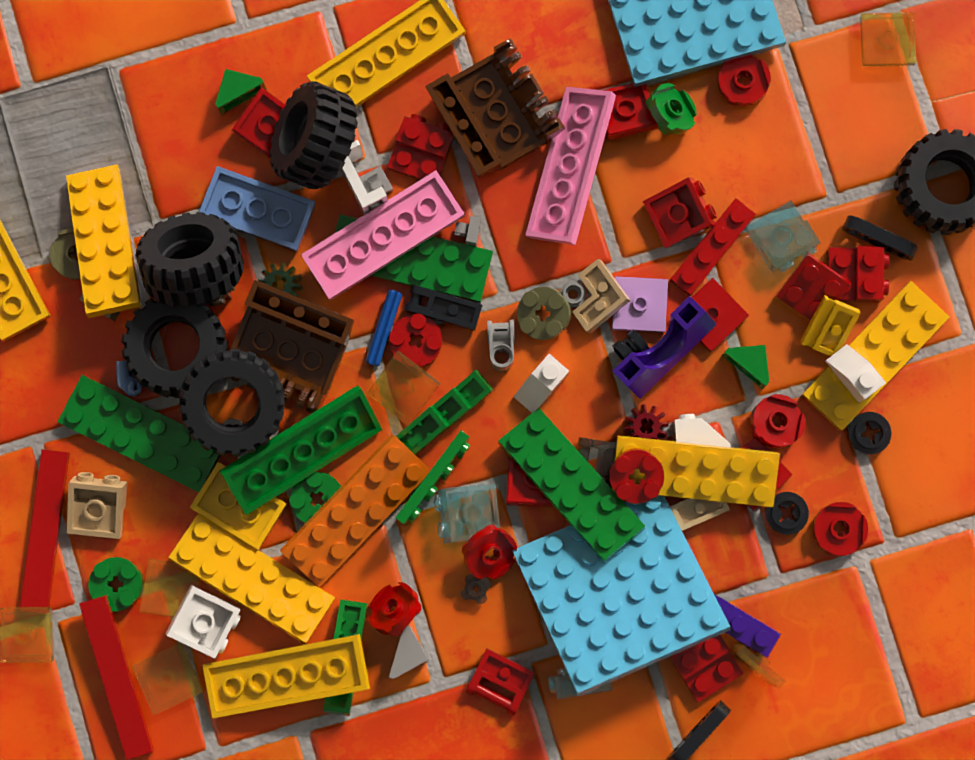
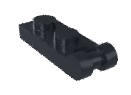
M411 286L409 293L412 295L410 301L406 303L404 311L412 314H422L425 317L472 331L476 330L483 307L482 304L421 286ZM422 297L429 299L427 307L420 306Z

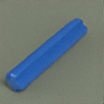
M389 290L366 358V363L369 365L380 366L402 298V294L398 291Z

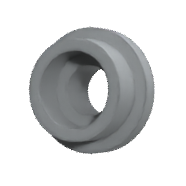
M577 281L565 283L560 290L571 308L580 306L586 299L585 287ZM574 290L578 293V297L570 299L568 292Z

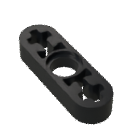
M847 216L842 227L846 233L876 247H884V251L905 260H913L918 246L911 241L856 216Z
M721 700L718 701L669 754L668 759L687 760L727 717L731 709Z

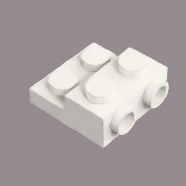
M191 585L165 634L212 658H216L217 654H221L228 643L226 637L230 629H235L241 617L239 614L240 609Z

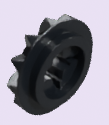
M876 412L859 414L853 419L848 428L849 440L856 450L864 454H876L883 451L891 440L892 432L889 422L885 417ZM866 424L870 430H880L873 435L872 441L868 437L859 436L866 431Z
M793 492L776 494L774 506L766 507L765 509L766 521L772 530L783 535L795 534L802 530L809 517L806 502L801 496ZM794 504L791 515L796 521L786 518L780 522L779 520L783 513L778 505L787 509Z

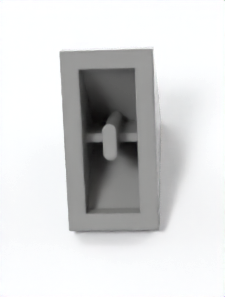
M410 625L404 628L401 633L389 678L395 679L428 660Z

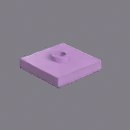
M615 276L616 281L631 301L613 315L612 330L631 331L634 329L639 332L665 333L668 279Z

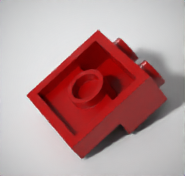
M411 114L410 118L404 116L387 166L388 170L417 180L425 178L434 171H437L441 176L454 140V135L450 132L449 126L442 123H436L435 126L425 123L426 119L416 114Z
M688 177L643 201L666 249L716 226L714 219L717 218V213L712 204H706L703 198L706 191L700 180L695 182L694 178Z
M857 246L856 248L829 247L827 249V266L851 282V286L840 301L880 303L884 299V295H888L889 280H884V269L889 268V254H884V247Z
M721 635L669 656L698 703L744 674Z

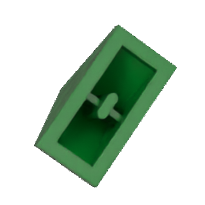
M225 69L215 104L222 115L254 97L261 87L265 90L267 89L260 77Z
M766 345L727 348L721 355L761 389L768 385L769 372Z

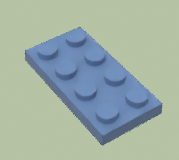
M217 166L199 212H204L206 215H217L219 218H223L230 223L235 230L298 252L316 202Z

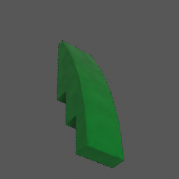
M474 370L460 384L452 388L434 405L420 414L396 437L416 455L474 408L494 389L478 370Z
M340 599L334 639L360 634L362 643L367 603ZM354 692L325 697L323 712L350 716Z

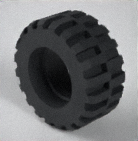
M312 81L300 85V88L293 92L292 97L287 99L284 109L281 110L279 120L274 127V135L271 138L270 164L276 175L280 178L315 190L330 184V180H334L338 175V171L343 168L344 161L351 152L352 142L355 140V129L358 124L356 117L358 113L355 108L356 105L349 95Z
M947 129L938 130L936 134L929 133L910 148L901 159V164L897 167L895 175L898 178L894 182V190L899 191V195L896 197L898 205L903 204L905 206V209L902 211L906 217L911 215L915 218L913 224L917 227L927 226V232L934 234L938 230L941 235H950L954 231L956 233L963 232L975 225V135L969 133L967 136H964L963 130L954 129L951 133H948ZM938 160H946L957 164L964 170L970 183V193L964 202L956 205L946 204L931 194L925 179L926 169L931 163Z
M197 212L196 214L182 213V216L175 217L174 215L168 217V220L156 223L153 229L149 228L145 232L144 237H141L135 253L146 292L156 301L162 304L166 303L170 307L180 305L183 308H191V305L202 306L205 305V302H214L221 295H227L231 291L232 286L235 287L244 270L240 245L234 227L223 218H219L214 214L206 215L204 212Z
M151 298L145 301L146 306L140 309L138 307L133 312L135 317L132 321H127L125 325L127 333L122 334L121 343L124 344V349L121 350L122 356L127 362L126 367L142 386L163 397L180 398L185 377L194 364L201 361V358L216 353L217 350H228V342L225 338L227 334L218 317L206 305H191V308H183L180 305L170 307L166 303L162 304ZM174 322H183L190 325L198 334L200 340L198 354L192 363L181 370L170 371L163 369L152 357L151 346L153 339L164 326Z
M235 348L229 351H224V349L217 350L216 353L208 354L201 358V361L194 364L185 377L179 396V413H181L184 428H187L190 432L189 436L194 441H199L202 444V448L207 451L209 449L215 450L216 454L224 456V453L240 456L242 452L246 451L249 454L256 451L258 446H264L269 442V438L276 434L284 415V390L276 371L269 366L265 359L258 358L255 353L250 351L247 353ZM223 378H241L250 383L257 393V411L253 418L243 425L235 427L222 425L216 422L207 410L206 397L208 391L213 384Z

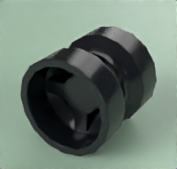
M634 329L626 334V338L623 341H617L612 345L622 361L631 352L639 353L649 349L647 343Z

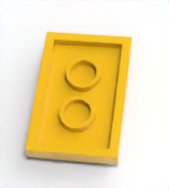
M218 462L190 508L259 550L287 504L275 497L248 515H245L220 473V470L226 466Z

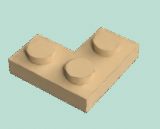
M600 259L595 260L578 274L592 296L572 312L588 333H592L631 301Z
M690 498L670 506L682 531L730 510L727 502Z

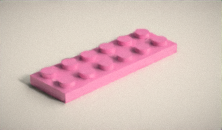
M566 87L558 118H560L565 129L551 140L525 234L530 239L576 245L616 98L612 91Z
M434 171L304 252L301 256L331 301L465 217V214L438 172Z

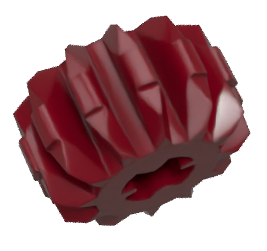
M642 404L640 407L641 414L637 409L633 408L631 409V414L634 418L625 417L624 421L632 426L624 427L623 432H632V435L629 437L659 440L657 436L661 438L667 437L668 434L660 429L667 428L669 423L659 422L665 414L661 412L656 417L654 415L656 406H652L650 412L647 413L646 405ZM641 421H645V424L647 422L651 423L652 426L649 429L651 433L647 434V431L644 433L640 431Z

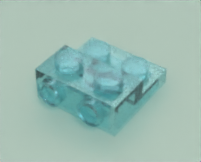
M792 201L785 203L745 228L772 273L780 269L781 273L795 265L794 260L800 256L804 258L807 253L815 254L817 252L816 247L821 243L808 221L804 222Z
M495 484L438 490V495L434 499L436 511L441 513V522L438 523L437 531L438 536L443 538L444 544L466 542L487 525H495L497 528H500Z
M566 668L557 669L558 674L547 676L550 693H555L557 699L578 696ZM610 682L583 695L611 691L612 684Z

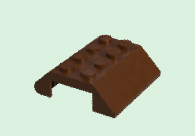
M508 39L495 46L492 55L455 76L450 77L447 73L425 86L478 177L504 169L546 145L565 129L560 118L553 120L557 116L555 110L546 112L540 118L536 114L549 100L546 96L541 97L544 92L534 75L529 74L531 70L528 65L520 67L513 74L510 71V68L522 58L520 52H515L517 47L512 39Z
M254 280L245 305L248 307L230 350L235 348L247 353L250 351L255 353L258 358L265 359L269 366L276 371L283 389L285 388L284 402H288L296 388L302 391L297 399V407L302 409L308 398H310L306 411L313 413L321 408L329 393L348 346L354 320ZM232 377L231 380L238 382L241 378ZM247 383V387L253 389L252 385L250 383Z

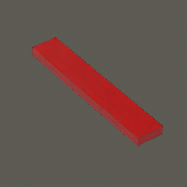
M41 449L20 610L49 612L69 452Z
M104 595L81 602L79 606L126 760L154 751L108 597Z

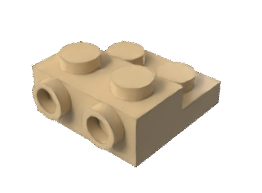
M81 472L69 481L67 534L120 539L123 531V511L126 507L127 481H120V476L106 475L104 479L94 478V474L89 472Z

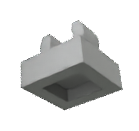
M381 166L359 177L367 193L383 187L386 195L393 191Z
M470 216L469 224L456 222L455 236L467 237L466 244L477 247L481 217Z

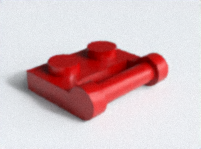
M487 648L465 692L472 696L476 694L506 709V713L514 717L535 672ZM481 677L516 693L513 700L480 685Z

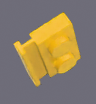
M824 295L800 340L801 345L810 346L816 351L832 356L843 347L860 315L859 309L837 300L834 301Z

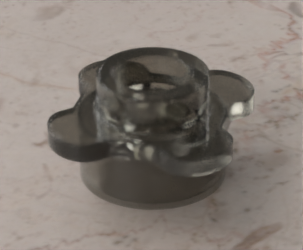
M472 574L465 577V589L461 591L462 598L464 600H476L478 604L485 603L487 600V589L491 586L490 580L488 578L478 579ZM475 586L478 587V591H477V592H475V591L473 590V588H474Z

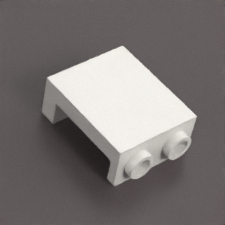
M356 140L352 142L351 152L346 157L341 171L365 215L388 201L383 187L367 193L352 164L363 157L360 143Z

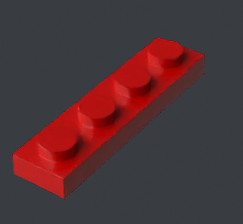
M735 198L716 221V226L708 231L670 278V281L687 295L691 296L755 217L756 213Z

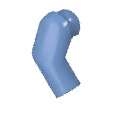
M116 361L117 386L128 395L137 396L142 391V385L130 374L126 367V361Z

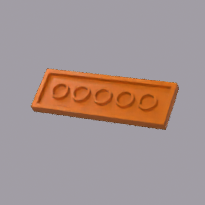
M392 433L280 549L281 553L320 588L424 480L430 469Z

